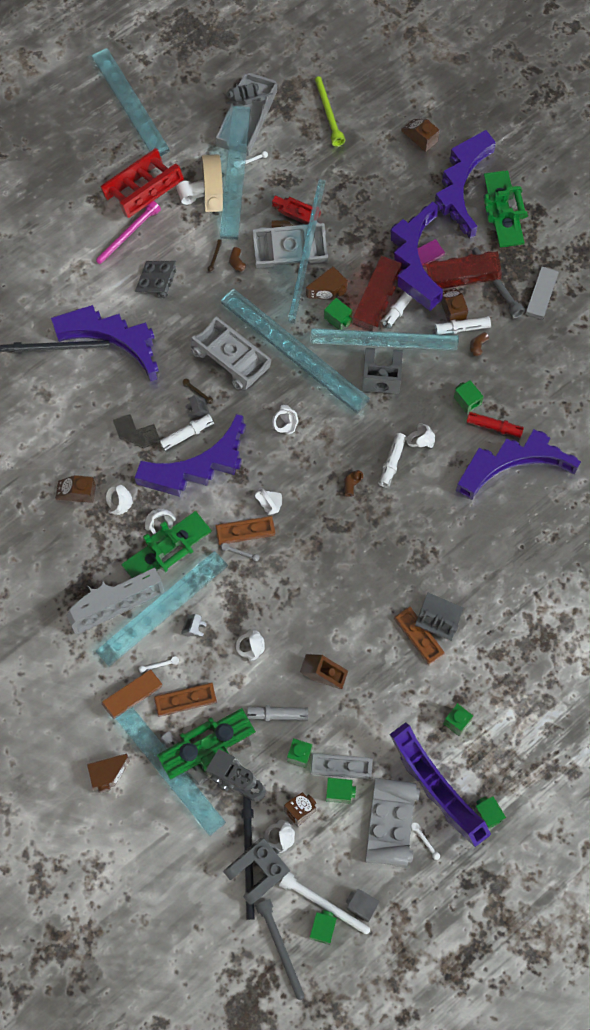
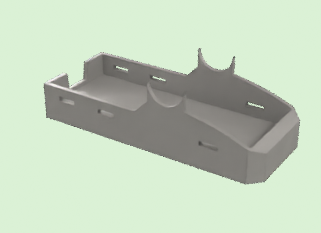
M252 73L245 74L240 83L236 84V87L255 83L259 86L258 94L273 93V95L267 96L266 100L253 101L252 104L233 106V103H231L216 136V146L247 156L250 155L277 93V83L275 80Z
M155 568L115 587L105 585L103 581L98 589H91L89 587L91 592L80 599L69 610L67 618L75 634L83 633L164 594L162 581Z

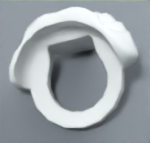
M281 405L279 411L273 416V428L277 432H284L286 435L292 434L299 422L297 412L288 405ZM278 415L286 423L282 428H278L276 425Z
M419 423L417 426L418 430L412 432L407 437V444L412 447L427 446L432 448L435 443L434 432L430 429V426ZM420 436L417 438L416 443L411 442L413 438Z
M123 485L108 489L106 501L111 508L108 512L114 515H121L127 512L133 504L131 493ZM114 491L117 492L119 497L118 506L112 501Z
M262 488L256 491L255 498L260 501L261 506L268 515L279 512L282 506L281 493L265 491Z
M167 509L152 510L145 519V529L147 531L150 530L153 535L156 534L154 519L163 515L168 522L169 529H171L176 518Z
M249 629L246 634L238 638L236 651L239 655L248 657L249 661H254L265 649L264 638L257 630ZM244 638H249L252 650L248 652H242L240 649V643Z
M280 819L277 823L270 825L266 829L264 838L276 850V853L279 854L285 852L293 845L295 831L288 821ZM274 828H280V842L277 844H272L269 840V833Z

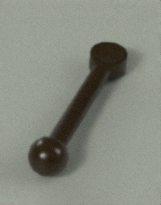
M218 239L211 264L207 267L209 272L214 271L213 266L219 248L222 245L221 239Z
M189 379L183 380V385L185 387H190L197 394L203 397L208 404L213 403V398L207 397L204 393H202L200 390H198L196 387L190 384Z

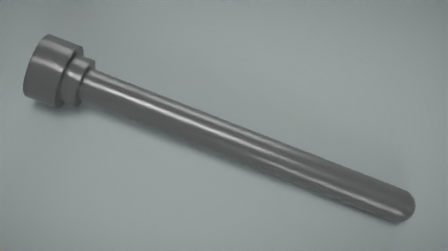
M476 247L473 248L472 253L508 303L509 313L513 318L521 316L525 312L523 305L515 302L480 250Z
M271 899L265 900L255 905L258 914H261V917L264 916L296 998L302 1000L304 999V992L272 916L273 904Z

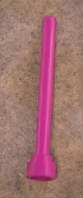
M155 201L148 204L145 211L97 257L96 262L98 264L103 263L147 218L157 215L161 211L160 206Z

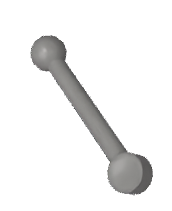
M223 543L221 546L223 551L229 550L250 557L253 561H258L260 558L258 554L253 555L229 547L227 543Z

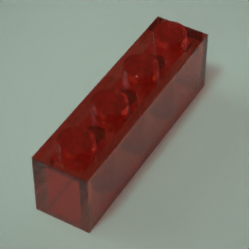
M488 251L479 255L471 254L466 257L450 258L444 261H432L426 264L428 276L442 289L501 279L498 251Z
M381 255L353 316V325L372 333L375 327H379L382 320L380 315L382 311L385 312L389 304L387 300L389 296H393L396 289L394 285L396 280L398 281V274L401 271L400 262Z

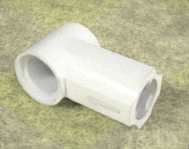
M204 179L193 183L182 181L177 184L176 189L182 204H191L196 198L204 196Z

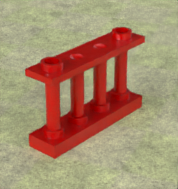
M155 148L100 187L105 199L108 201L112 197H116L120 201L119 203L124 215L130 218L183 181L184 177L180 166L176 163L169 168L166 167L162 162L158 149ZM156 167L162 173L154 178L148 172ZM141 177L148 181L142 187L134 183ZM127 187L134 191L128 197L121 193Z

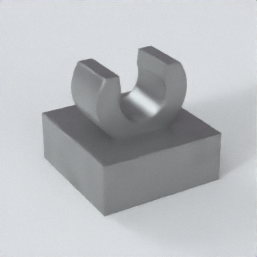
M196 395L189 398L190 403L186 405V409L193 410L188 415L190 418L203 417L206 414L210 415L204 398Z
M197 614L189 615L186 617L181 634L187 637L203 636L204 634L199 632L198 628L199 626L206 627L207 624L201 621L202 616Z

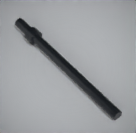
M110 340L28 344L14 342V344L0 345V352L14 351V353H22V351L110 348Z
M243 796L241 818L244 819L245 851L252 845V818H254V810L251 809V799ZM253 862L245 868L246 892L254 886ZM246 901V920H255L254 903L249 905Z

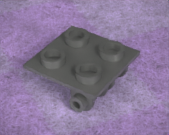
M251 83L230 88L227 91V97L230 98V101L225 103H233V106L252 104L253 101L266 100L267 96L273 95V93L258 94V84Z
M146 261L135 292H158L160 298H165L168 295L169 287H171V282H173L174 274L177 271L176 261Z
M428 592L415 626L452 641L453 635L458 629V622L463 607Z

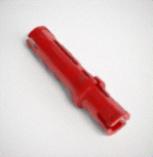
M471 411L466 422L501 432L500 434L502 435L508 434L521 438L524 430L523 426L508 423L507 420L501 421Z

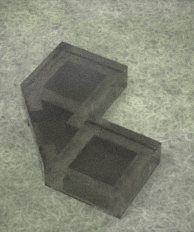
M131 414L113 420L119 439L134 443L141 448L160 443V438L154 424L136 430Z

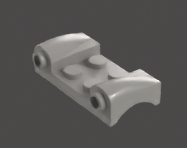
M315 222L308 225L253 229L256 268L300 262H328L325 223Z
M215 317L202 333L191 338V352L193 355L204 358L206 355L210 356L232 374V383L238 390L245 391L270 368L271 359L218 317Z
M375 778L365 863L387 864L401 868H407L408 862L412 863L413 850H410L409 843L413 806L415 800L419 801L420 788H416V783Z

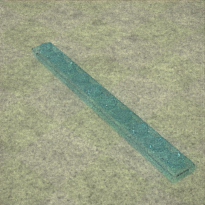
M233 288L221 300V304L355 413L358 414L370 401L368 396Z

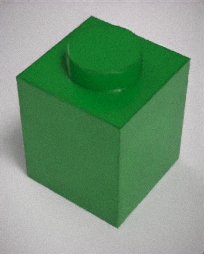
M335 298L324 309V319L341 331L344 327H348L351 324L353 310Z
M471 380L466 383L462 382L455 388L454 399L466 414L482 405L484 396Z
M457 703L445 718L443 724L460 736L472 721L473 715Z
M293 738L287 762L307 768L313 744Z
M328 778L326 802L350 804L351 798H355L356 786H352L353 780Z
M484 796L476 801L477 805L473 810L485 821L488 829L506 819L494 796L490 798Z
M321 910V913L316 912L310 940L330 945L337 918L333 917L334 913Z

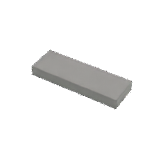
M541 267L526 315L543 320L559 271Z
M312 753L310 775L371 779L373 758Z

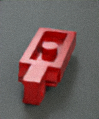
M275 195L272 200V207L278 209V212L305 225L317 222L321 215L319 209L290 196L283 199Z

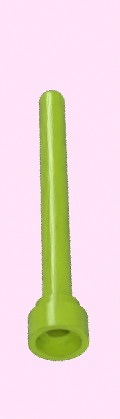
M317 76L315 82L332 131L330 137L332 145L341 146L345 143L344 134L338 130L322 78Z

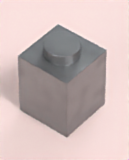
M357 889L356 893L351 891L346 900V903L349 904L347 910L367 922L370 921L380 902L360 889Z

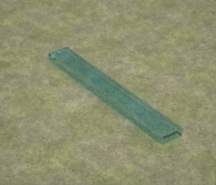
M108 48L93 54V60L148 150L151 152L157 148L160 156L169 153V147Z
M233 106L220 232L221 239L238 240L250 107Z
M318 180L288 317L289 323L295 324L326 180Z
M312 328L311 343L457 350L459 336Z
M214 551L97 649L96 653L110 667L227 568L228 564Z
M133 707L115 718L209 836L226 824L186 772L172 780L169 779L157 757V754L166 750V748Z

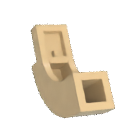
M202 155L205 212L223 211L220 155Z

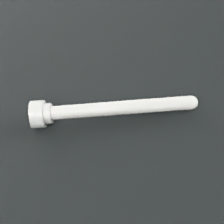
M289 872L283 877L279 884L283 889L295 890L328 912L334 913L336 917L364 934L370 932L369 926L296 882L297 879L294 878L295 875Z

